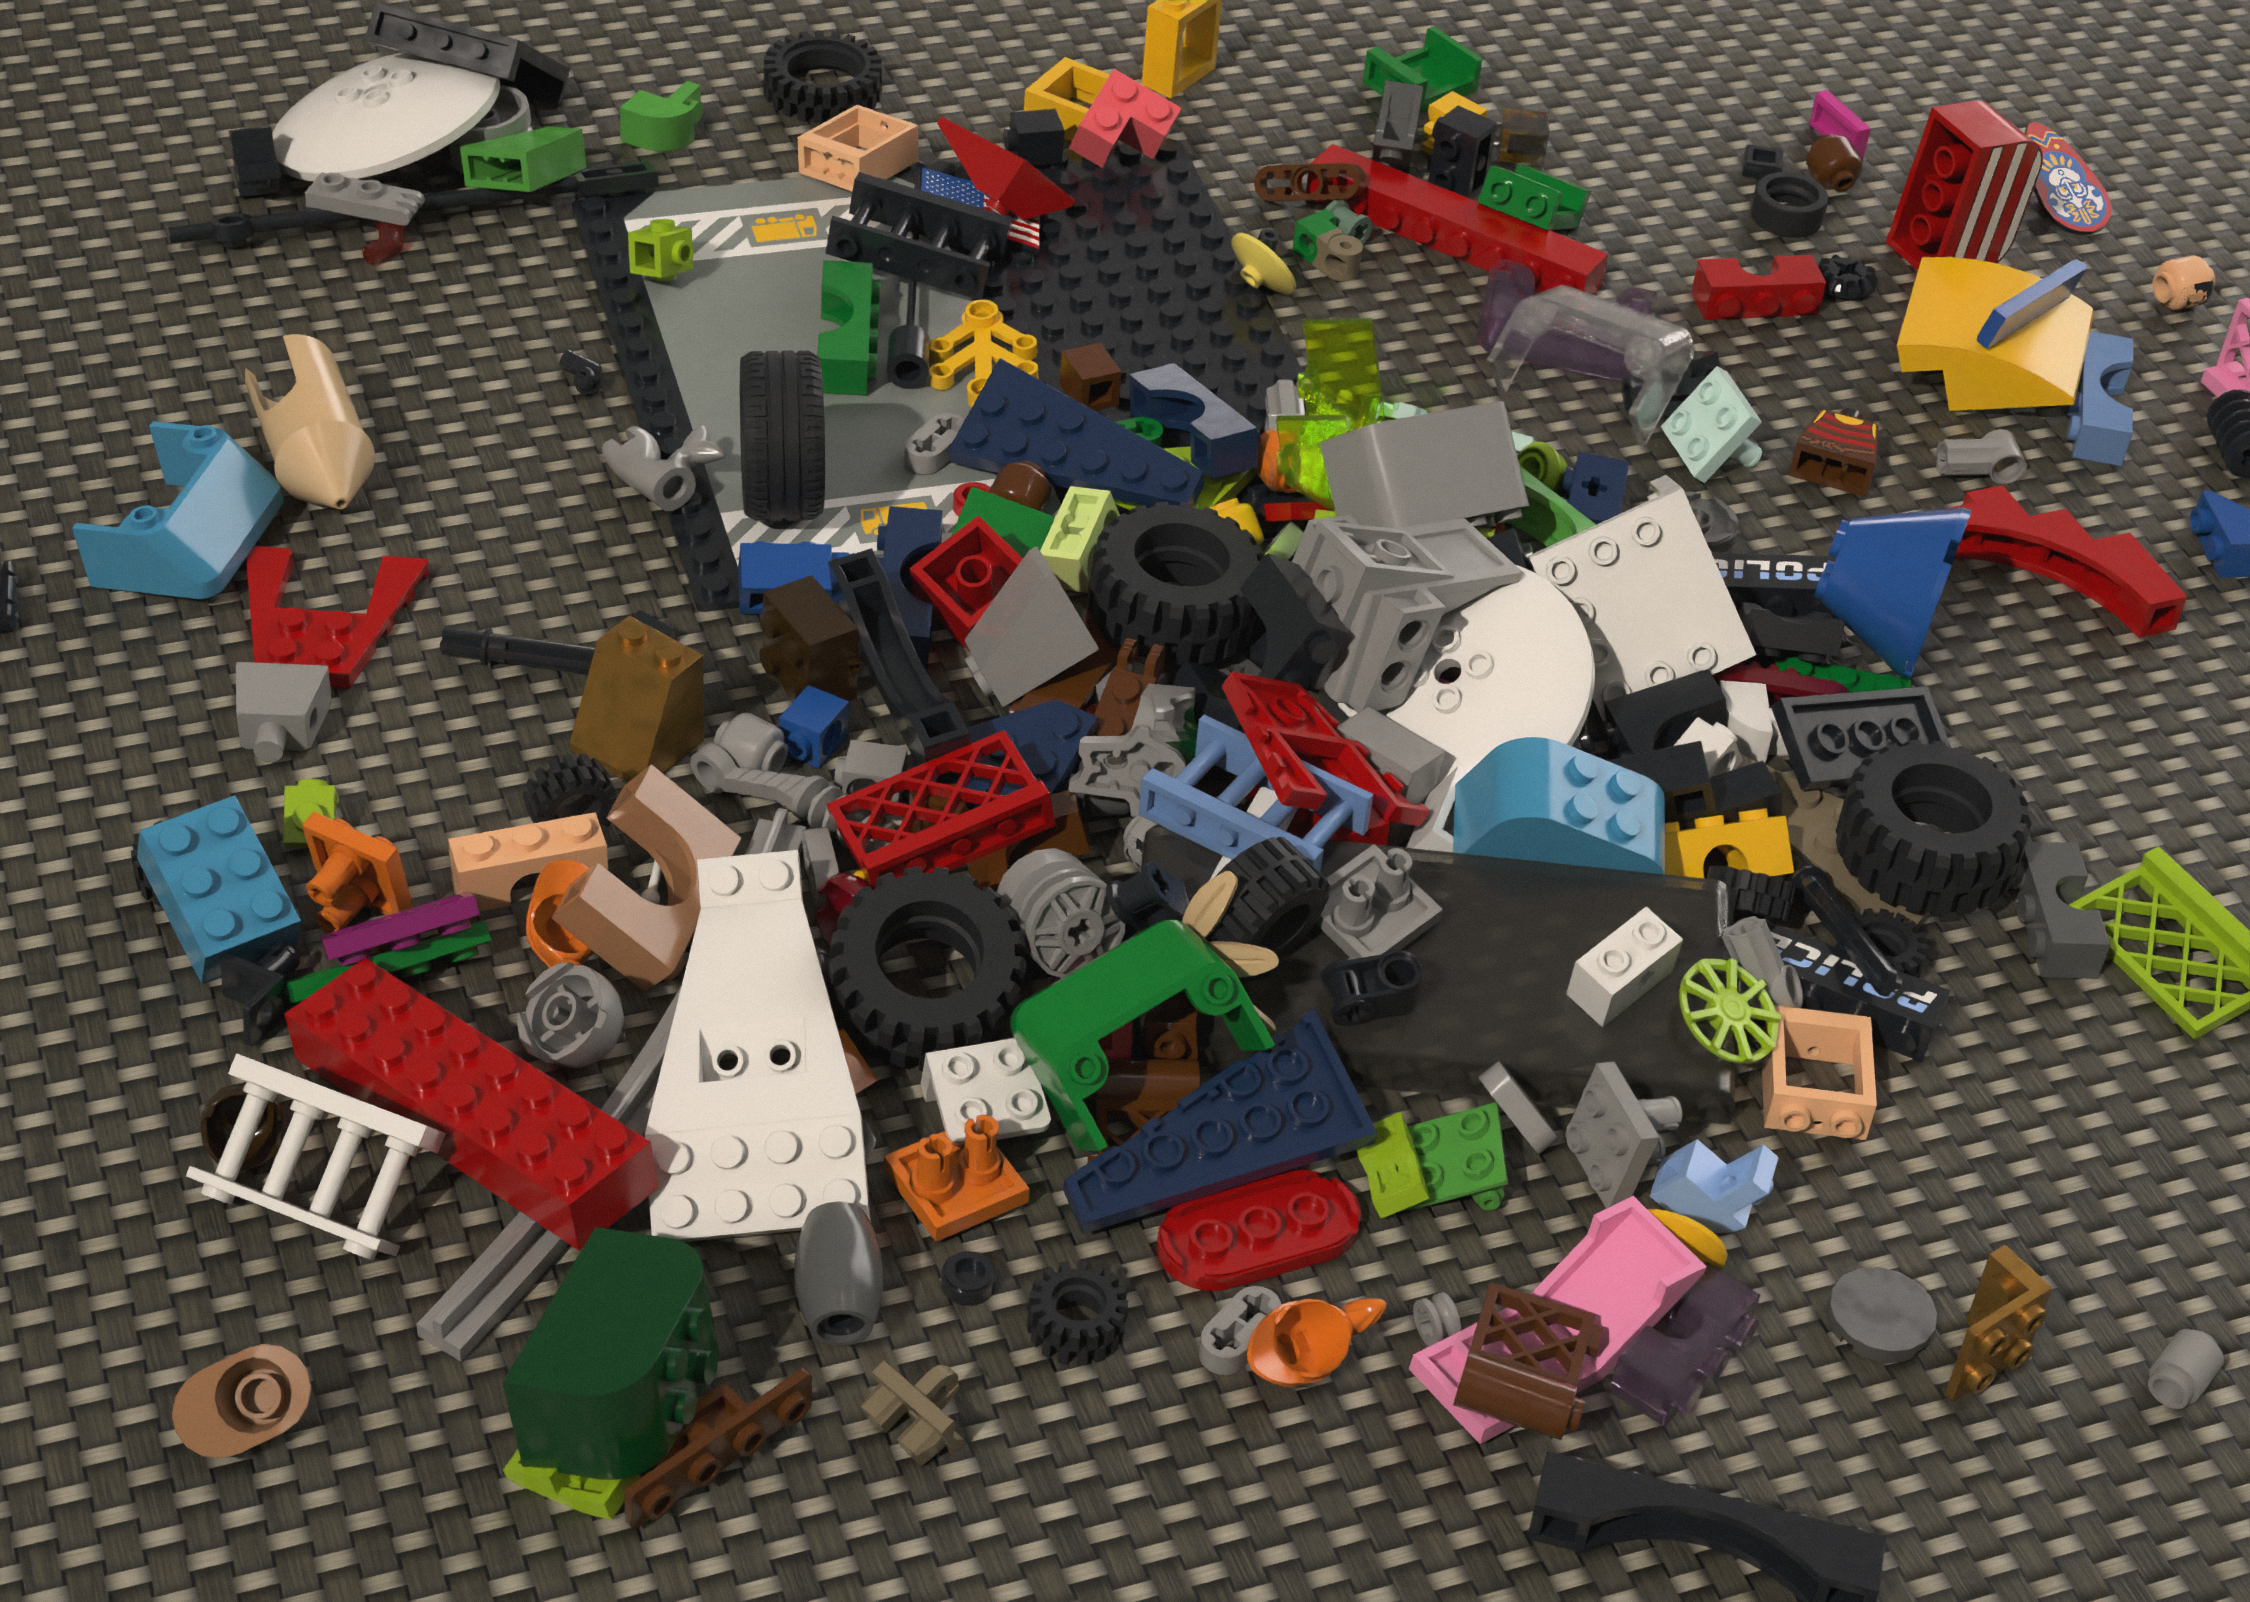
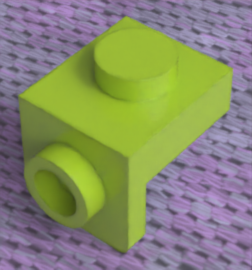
M303 779L298 781L297 786H285L283 831L285 848H309L302 825L313 811L332 820L336 818L339 796L335 785H327L326 781L320 779Z

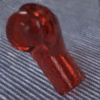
M378 221L375 231L379 230V239L362 247V254L367 263L374 265L400 252L404 247V226Z

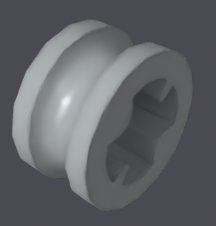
M1441 1292L1433 1295L1431 1301L1426 1298L1415 1301L1413 1308L1415 1324L1421 1338L1428 1346L1443 1340V1337L1445 1339L1461 1331V1322L1457 1308L1448 1294Z

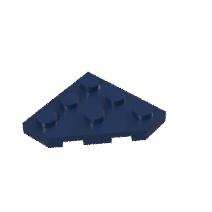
M1055 699L968 727L967 729L970 733L971 743L1005 730L1037 782L1042 780L1050 795L1061 792L1081 758L1079 756L1080 739L1084 736H1094L1100 724L1097 716ZM1002 750L984 756L980 764L1001 767L1006 756ZM916 762L913 764L912 768L917 766ZM973 776L967 788L988 792L994 780ZM960 777L943 782L942 784L957 783ZM1005 782L999 795L1005 796L1025 786ZM965 802L969 810L981 806L980 804Z

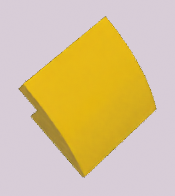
M1922 257L1897 342L1901 372L1943 370L1949 411L2074 405L2094 317L2093 308L2071 294L2063 302L1986 349L1976 339L1993 309L2037 283L2042 278L2009 266L1982 260L1955 257Z

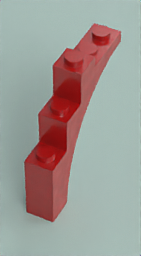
M2003 485L1966 492L1963 505L1950 507H1964L1972 510L1955 558L1997 562L2029 570L2063 583L2093 599L2114 614L2138 638L2176 630L2187 596L2131 533L2093 540L2067 509L2029 516Z

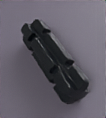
M10 560L4 563L0 562V632L3 630L12 632L17 626V616L15 614L17 613L16 585L18 584V574L16 573V565Z

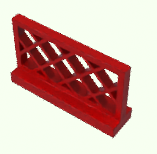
M1005 730L826 804L830 817L864 874L866 882L873 890H875L876 878L889 872L893 873L895 878L903 876L904 868L921 867V873H934V867L947 868L950 871L1056 826L1049 791L1042 780L1037 782ZM1002 750L1006 756L1001 767L980 764L984 756ZM946 772L962 773L956 786L936 782L938 776ZM973 776L994 780L988 792L968 789L967 787ZM1005 782L1025 786L1005 796L999 795ZM903 790L917 792L911 805L894 802L891 799L894 794ZM929 794L949 798L943 811L923 807ZM960 801L981 805L960 815L954 814ZM860 808L872 811L866 824L846 820L844 816ZM884 813L904 817L898 830L878 826ZM915 820L936 823V825L915 834L909 833ZM871 838L891 842L889 845L870 853H865Z

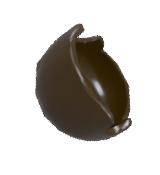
M246 1082L222 1087L206 1102L202 1112V1143L206 1152L217 1164H219L248 1094L243 1091ZM276 1098L274 1103L268 1101L240 1171L260 1168L278 1153L282 1143L284 1117L281 1104L276 1101Z

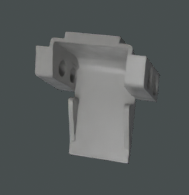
M1350 514L1309 520L1292 562L1301 566L1350 633L1310 686L1315 690H1324L1336 702L1348 703L1357 713L1367 707L1380 711L1402 704L1408 695L1442 615L1497 586L1518 583L1523 572L1465 518L1400 528L1360 525Z

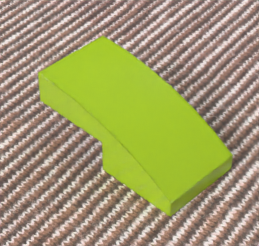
M1402 1112L1373 1123L1377 1131L1375 1144L1357 1149L1359 1160L1368 1177L1372 1203L1381 1219L1429 1199L1418 1155Z
M518 1449L503 1469L506 1478L526 1489L582 1513L609 1520L613 1519L624 1503L625 1489L640 1479L638 1474L623 1479L601 1480L558 1473L555 1468L523 1467Z

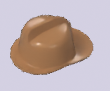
M261 1344L246 1348L200 1370L185 1381L175 1396L172 1411L175 1432L187 1448L203 1457L222 1459L245 1452L284 1433L301 1419L310 1400L311 1382L308 1370L296 1354L282 1346Z

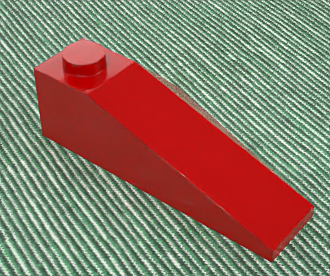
M942 116L938 120V126L975 187L989 198L986 205L994 212L1005 216L1011 213L1022 220L1069 208L1075 202L1071 196L1025 159Z

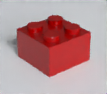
M978 515L909 568L913 596L932 604V615L970 652L964 641L1023 558Z

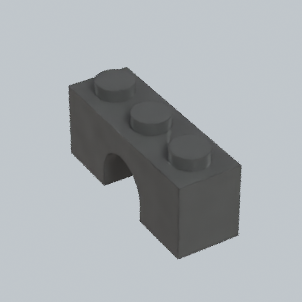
M2027 841L2015 878H2013L2010 889H2015L2018 899V919L2021 923H2025L2028 932V953L2030 957H2035L2041 977L2098 979L2110 947L2100 911L2082 910L2069 906L2070 903L2081 898L2088 879L2078 843Z

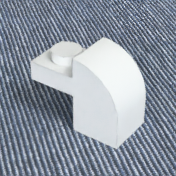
M1720 680L1719 688L1726 698L1727 728L1737 737L1736 745L1740 754L1757 762L1763 760L1764 763L1766 762L1767 755L1789 756L1773 711L1769 708L1766 684Z

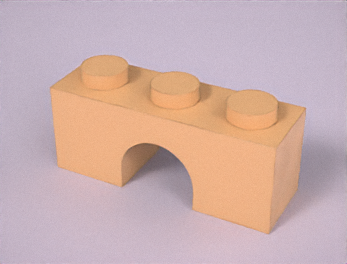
M596 812L448 839L451 882L455 895L463 892L473 894L479 912L511 906L510 893L513 885L526 875L540 873L552 861L561 859L573 860L587 866L589 869L595 864L600 863L608 870L607 844Z

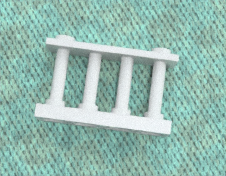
M236 1053L228 1074L247 1081L243 1089L244 1092L248 1093L215 1173L189 1166L186 1176L204 1183L201 1194L232 1205L234 1197L238 1196L345 1238L346 1241L343 1249L370 1260H374L377 1251L397 1256L400 1246L377 1236L410 1155L416 1157L420 1147L438 1153L446 1133ZM277 1093L294 1099L290 1109L295 1112L261 1192L235 1182L268 1101L274 1103ZM324 1111L341 1117L337 1127L342 1130L310 1209L307 1210L282 1199L315 1119L321 1121ZM374 1129L389 1135L385 1146L390 1148L356 1229L330 1219V1216L362 1138L368 1139L371 1130Z

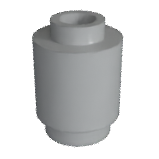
M2192 1329L2178 1331L2149 1370L2148 1388L2153 1397L2163 1405L2173 1409H2182L2188 1404L2195 1403L2224 1364L2223 1353L2218 1347L2217 1342L2210 1335L2202 1331Z

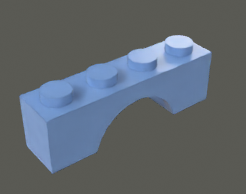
M2090 331L2074 405H2068L2067 415L2071 417L2068 423L2066 439L2073 440L2072 457L2118 466L2123 464L2133 434V409L2118 403L2110 395H2122L2133 364L2132 338Z

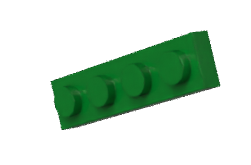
M486 921L470 923V928L447 935L438 933L422 938L420 943L393 951L390 948L371 954L368 960L388 973L399 970L401 978H405L430 970L429 960L440 956L448 955L451 963L478 955L477 945L491 941ZM358 962L344 966L339 964L285 981V1002H302Z

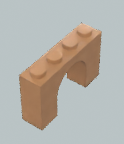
M652 764L623 786L606 818L643 847L658 863L668 887L667 906L658 905L642 898L600 863H597L569 885L552 916L554 921L644 992H647L662 980L669 983L685 965L686 959L682 957L685 948L689 947L693 942L701 909L697 859L732 856L741 839L739 835Z

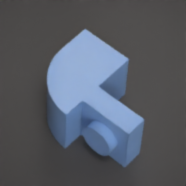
M1696 1139L1661 1159L1650 1197L1666 1211L1691 1218L1714 1233L1735 1232L1746 1228L1752 1205L1761 1203L1772 1191L1774 1186L1772 1179L1779 1157L1763 1144L1733 1162L1726 1164Z

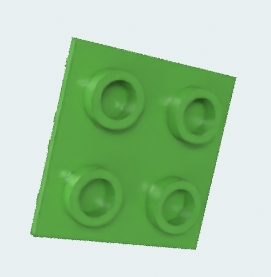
M1497 1102L1408 1126L1422 1168L1429 1199L1406 1208L1407 1211L1470 1194L1483 1210H1494L1499 1207L1500 1202L1504 1198L1503 1185L1508 1184Z

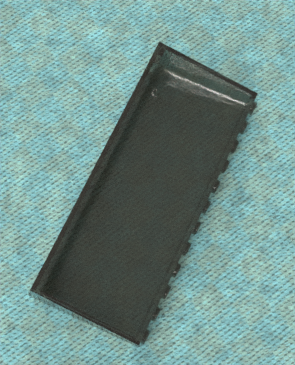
M1157 824L1145 833L1141 869L1143 865L1151 861L1159 864L1164 871L1184 882L1190 903L1198 890L1210 880L1222 855ZM1328 840L1321 848L1324 851L1320 873L1325 878L1329 877L1373 844ZM1376 845L1386 856L1388 850L1393 848L1406 851L1412 858L1409 877L1443 909L1441 920L1401 949L1415 955L1423 966L1420 999L1417 1007L1411 1013L1403 1016L1370 1020L1354 1026L1335 1024L1330 1012L1334 1006L1331 993L1328 988L1323 986L1320 974L1330 963L1350 957L1316 924L1294 948L1279 958L1276 968L1255 976L1238 977L1252 1004L1273 1021L1276 1027L1275 1035L1279 1032L1283 1035L1299 1024L1300 1018L1315 1009L1354 1086L1495 1100L1478 1076L1500 1061L1535 1105L1576 1109L1596 1063L1615 1062L1637 1100L1674 1096L1681 1105L1682 1120L1730 1125L1735 1110V1063L1719 1058L1699 1043L1683 1018L1679 1002L1681 981L1688 969L1704 958L1726 961L1731 958L1722 935L1726 928L1734 925L1733 892L1727 884L1718 880ZM1647 906L1683 939L1673 971L1604 1027H1601L1566 994L1575 962ZM1134 928V935H1136L1140 931ZM1713 969L1726 989V972ZM1699 972L1691 980L1715 993L1702 973ZM1401 981L1390 982L1397 986L1406 985V983ZM1687 993L1690 1012L1705 1009L1706 1000ZM1145 1013L1135 1018L1132 1024L1131 1058L1127 1059H1167L1152 1058L1147 1055L1144 1028ZM1201 1013L1198 1027L1199 1054L1197 1059L1199 1070L1222 1072L1236 1061H1245L1259 1051H1241L1221 1015L1209 1016ZM1707 1019L1696 1022L1695 1024L1711 1042L1717 1030L1711 1026ZM1734 1033L1726 1034L1720 1049L1735 1055Z

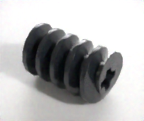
M2236 389L2225 392L2217 397L2209 406L2206 418L2208 427L2211 429L2212 436L2216 440V445L2220 449L2227 469L2231 474L2238 477L2250 478V392L2244 389Z

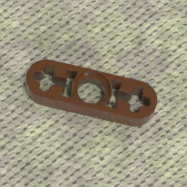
M1350 163L1269 165L1261 168L1254 180L1256 193L1266 201L1355 199L1364 192L1367 184L1364 170L1360 166ZM1308 171L1316 173L1319 179L1317 190L1311 194L1305 192L1302 187V178ZM1346 174L1354 178V184L1347 186V189L1346 186L1330 185V178H1344ZM1274 177L1276 179H1290L1291 187L1268 188L1267 182L1274 179Z

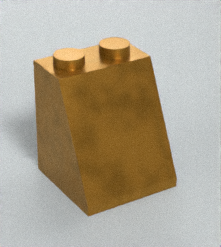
M628 616L597 641L569 742L570 750L578 755L586 754L590 760L593 757L596 758L604 766L605 770L627 782L631 781L651 764L664 774L704 741L703 655L641 621Z

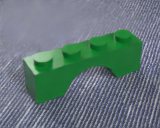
M823 260L821 319L841 326L835 330L818 334L817 356H819L821 361L823 393L867 395L868 378L876 379L880 280H872L873 263Z

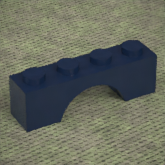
M1171 363L1129 374L1130 413L1135 417L1155 419L1163 428L1189 431L1191 463L1202 470L1208 477L1215 479L1258 467V449L1261 445V438L1257 427L1178 365Z
M889 506L887 524H879L877 535V550L884 551L883 555H876L888 578L895 602L913 647L924 669H928L933 605L916 598L907 591L906 587L911 583L909 568L942 543L943 510Z

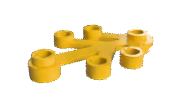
M976 300L969 303L962 314V324L943 337L934 338L930 341L929 359L936 364L929 368V384L934 389L946 390L951 388L955 383L954 374L975 361V378L967 384V401L970 407L974 405L992 372V361L997 363L999 358L1039 379L1038 365L1031 361L1037 356V339L1032 335L1022 334L1004 324L1002 313L992 301ZM991 335L1012 345V353L992 342ZM974 336L973 343L954 355V347Z

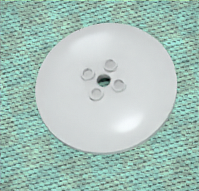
M404 52L363 63L317 87L291 107L281 118L272 133L275 156L279 162V168L289 176L301 180L315 181L321 172L339 173L346 178L359 179L408 165L442 149L473 128L495 103L500 90V80L498 77Z
M1516 565L1523 572L1518 583L1497 586L1442 615L1405 701L1398 706L1377 711L1445 751L1436 786L1457 766L1460 765L1467 771H1470L1495 747L1513 739L1541 737L1572 746L1586 721L1595 683L1594 656L1589 636L1581 618L1568 599L1549 581L1521 566ZM1458 667L1461 669L1459 678L1453 683H1439L1441 673L1447 668ZM1324 690L1319 691V703L1340 724L1357 714L1348 703L1336 702Z

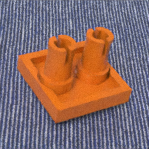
M313 811L302 825L316 870V875L307 883L306 889H308L307 893L311 899L324 906L315 916L318 926L324 932L330 933L346 928L363 907H368L386 916L414 907L399 851L393 843L383 837H371L355 830L342 819L334 818L332 820Z
M989 1115L976 1116V1123L972 1118L967 1120L964 1130V1146H953L951 1140L947 1138L945 1131L938 1134H932L928 1138L924 1137L919 1142L884 1156V1172L936 1242L1029 1202L1030 1188L997 1147L999 1124Z

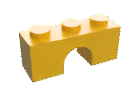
M1767 808L1738 812L1739 821L1724 823L1723 815L1695 818V828L1680 830L1679 821L1665 823L1664 885L1689 889L1705 887L1703 865L1707 854L1713 848H1717L1724 854L1728 867L1738 870H1750L1754 873H1763L1768 876L1794 873L1786 816L1768 817Z

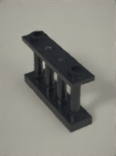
M859 172L854 179L849 214L854 216L850 221L833 215L830 221L825 254L851 262L873 263L874 269L982 300L990 262L983 260L986 255L1003 259L1007 251L1013 218ZM872 220L892 226L890 232L867 226V224ZM908 232L931 238V240L927 244L907 238L906 236ZM948 243L968 249L970 252L968 255H963L947 250L945 247Z

